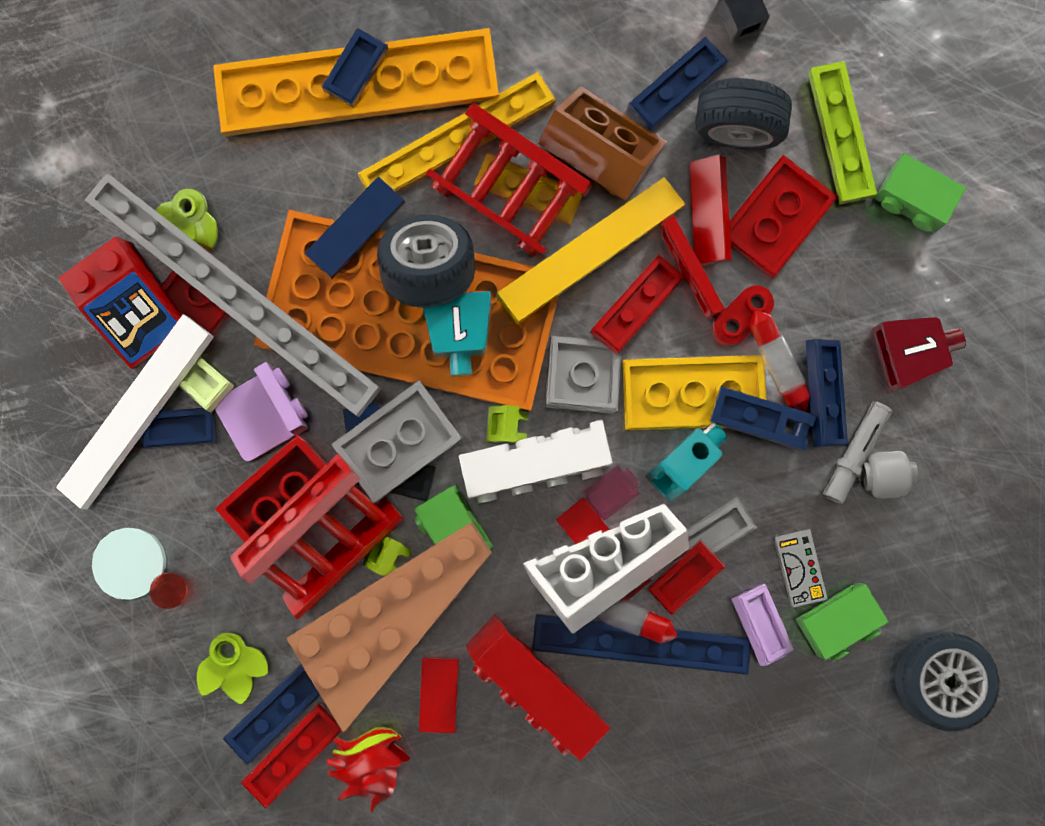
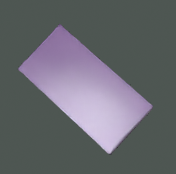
M766 584L758 585L732 598V602L760 666L769 665L795 651Z

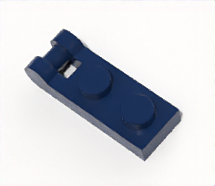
M721 386L718 390L709 422L806 452L809 443L806 437L809 427L813 428L816 416ZM787 420L795 423L792 434L784 432Z

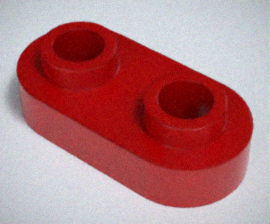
M760 285L746 288L714 320L712 333L716 341L728 347L740 344L751 333L749 324L754 311L758 310L771 314L774 308V298L771 292ZM751 298H760L762 301V307H753L751 304ZM728 321L735 322L738 327L737 332H729L726 329V323Z

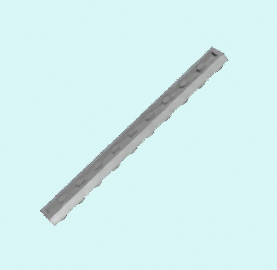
M106 173L85 199L86 202L356 416L360 417L381 390L379 386L110 174Z

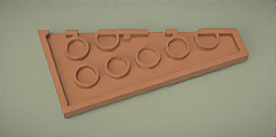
M473 521L286 638L343 733L491 555V550Z

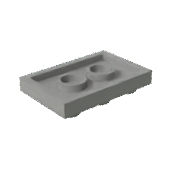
M417 381L331 445L360 478L359 484L372 502L376 503L461 441L462 438L422 383Z

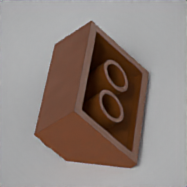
M581 86L554 110L538 141V144L544 147L550 155L564 160L575 167L579 174L592 178L604 186L607 192L621 197L625 201L638 187L667 143Z

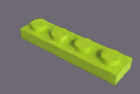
M845 61L811 67L808 71L809 80L839 204L874 198L877 195Z

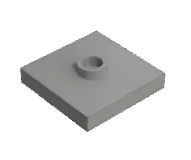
M551 336L545 407L616 414L618 411L621 351L616 356L599 340Z

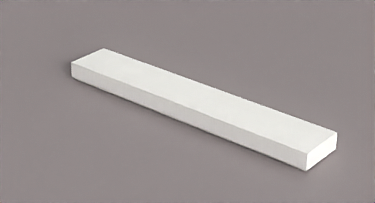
M182 315L56 488L80 509L87 510L214 336L188 316Z

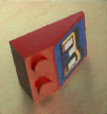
M113 237L58 277L76 307L130 369L136 368L153 356L181 318L135 245L127 240Z

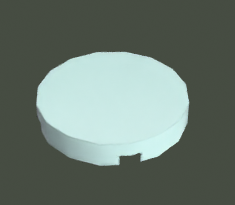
M122 528L112 531L99 542L93 553L92 571L96 583L105 593L116 599L133 600L147 596L159 586L163 579L164 569H166L167 559L162 544L154 535L142 529Z

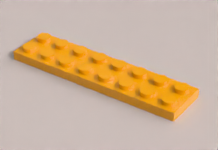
M490 28L384 42L388 45L389 50L354 108L329 95L322 89L323 83L345 47L213 65L221 133L225 137L471 104L472 102H485L488 99L498 98L499 91Z

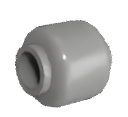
M903 451L873 453L870 455L868 463H864L862 467L865 490L871 491L873 496L878 499L906 497L910 494L912 484L918 483L919 480L916 462H909L908 456Z

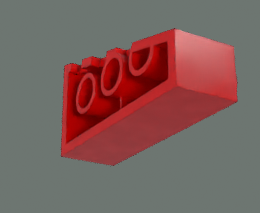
M495 614L465 645L476 665L472 669L474 673L487 685L493 680L502 689L499 692L501 698L513 709L520 705L528 713L525 719L539 733L546 729L554 737L551 743L565 757L572 753L581 761L611 729L605 720L568 684L564 685L561 682L562 679L544 661H539L536 658L537 656L518 636L513 637L504 626V623Z

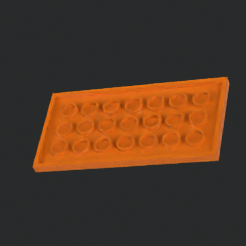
M288 210L266 295L268 300L360 372L409 384H415L417 381H420L426 388L498 405L518 406L520 410L531 412L558 296L522 322L516 324L498 300L496 294L534 266L474 253L475 275L472 284L464 293L491 292L487 349L485 355L471 356L472 375L452 377L450 376L449 357L436 358L434 355L423 308L400 303V301L395 300V298L388 294L382 284L377 260V249L380 239L386 232L378 231L351 261L331 279L306 256L305 252L336 220ZM255 337V347L274 351L258 337Z

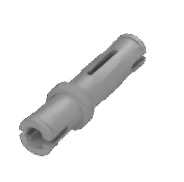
M880 402L871 403L842 458H838L835 463L836 469L822 494L825 498L843 505L856 478L859 479L863 475V464L893 412L888 406Z

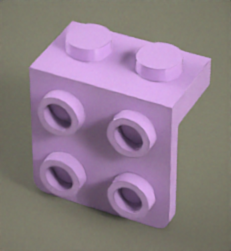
M267 362L254 368L257 376L231 390L215 408L237 450L245 461H253L309 429L304 418L308 417L306 410L298 398L294 400L291 398L286 389L290 386L286 375L280 367L275 369Z

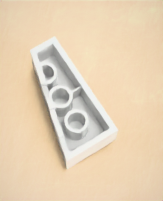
M603 420L591 422L590 428L583 430L571 427L559 430L551 434V437L535 436L515 442L516 445L502 444L459 455L467 496L469 499L476 498L477 504L498 500L497 493L511 490L512 496L533 492L532 485L546 482L547 488L568 484L567 477L581 474L582 480L603 476L602 469L608 468L612 464Z
M662 504L620 522V526L604 533L598 531L588 536V540L569 548L567 545L553 550L554 554L538 561L536 558L524 563L531 582L570 632L574 634L690 548L687 529L666 505Z

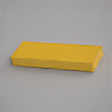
M489 153L486 154L474 182V188L496 156ZM509 162L489 194L509 201L529 169ZM541 177L522 207L542 214L558 191L559 187H557L559 181L549 177ZM579 193L574 198L571 196L555 220L571 226L583 196Z

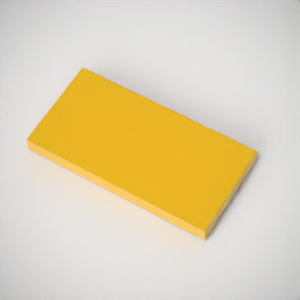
M764 355L622 360L624 431L707 429L712 424L709 420L721 386L766 400Z

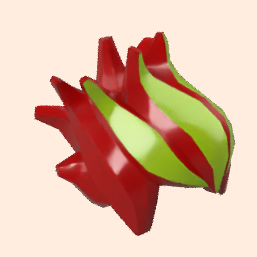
M374 727L352 741H344L338 737L333 740L338 745V750H333L332 755L337 759L327 758L326 764L334 767L337 771L329 770L327 774L349 784L339 795L338 801L351 797H371L370 811L373 812L379 803L392 796L397 782L396 767L401 766L402 762H407L411 759L402 748L395 744V741H400L402 736L389 728Z

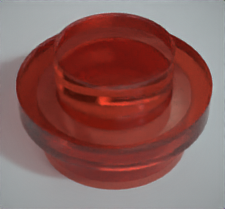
M166 572L154 578L149 588V594L156 606L163 609H172L184 601L187 594V586L181 576Z

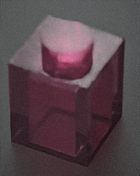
M617 465L586 488L582 494L604 521L640 494L636 489L640 483L627 467L622 470Z

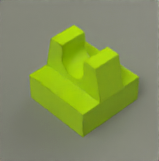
M502 405L489 407L486 442L498 444L515 443L527 439V434L519 433L517 429L518 420H528L529 413L520 410L518 406Z
M385 536L367 553L362 565L377 574L386 576L397 569L394 566V562L398 555L409 558L412 551L402 545V543Z

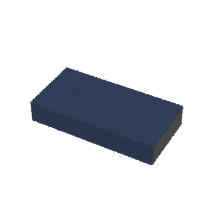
M357 28L323 83V91L354 108L389 50L388 45Z
M204 408L159 411L142 434L143 448L153 449L217 443L215 409L212 413Z

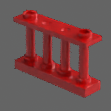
M472 102L465 113L473 121L469 126L472 130L442 175H439L430 168L428 169L426 175L434 180L431 187L447 198L451 192L511 232L520 239L517 246L535 257L537 252L546 256L549 249L541 245L540 241L571 196L574 198L577 193L586 197L593 185L589 180ZM491 133L501 140L499 144L501 149L471 195H468L453 183L483 137L488 138ZM521 153L531 160L528 164L530 169L498 215L484 206L482 202L511 158H516ZM550 173L560 180L557 184L559 189L527 235L512 225L511 222L540 178H545Z
M337 454L233 553L230 559L241 578L249 584H252L263 574L286 592L282 596L293 617L299 620L404 518L386 497L375 505L354 486L360 478L347 461ZM343 496L365 515L350 531L327 512ZM316 522L339 541L324 556L300 538ZM288 548L312 566L298 581H295L274 564Z

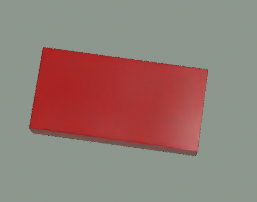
M700 539L654 580L647 589L673 615L725 569L726 565Z
M422 657L419 732H456L459 658Z

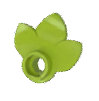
M192 188L182 189L175 194L172 201L162 203L157 207L155 211L197 244L208 250L214 249L217 241V223L207 212V202L201 192ZM186 200H190L192 203L190 212H186L184 209Z
M232 632L222 633L211 642L209 647L210 656L198 666L197 686L202 696L222 687L223 691L238 704H243L252 691L253 677H261L269 673L267 660L260 650L246 646L244 640L239 635ZM225 644H231L234 647L232 657L224 655L223 647Z

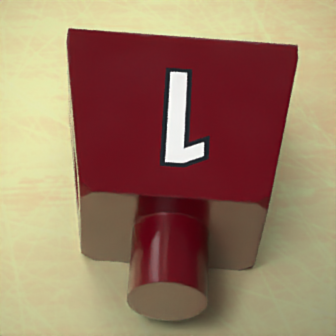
M938 317L885 321L872 328L891 392L900 390L952 366L953 361L950 352L966 347V339L962 329L956 328L944 332L941 320Z

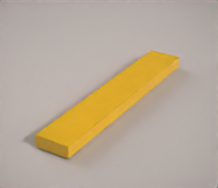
M538 71L500 92L498 98L488 99L478 106L513 129L555 105L556 99ZM463 113L359 172L358 176L365 188L379 176L399 194L427 178L426 172L429 168L437 172L448 166L472 130L469 126L473 121ZM490 133L488 138L483 137L476 149L497 137Z
M664 177L497 292L496 297L516 324H519L659 226L663 220L683 209L686 204Z

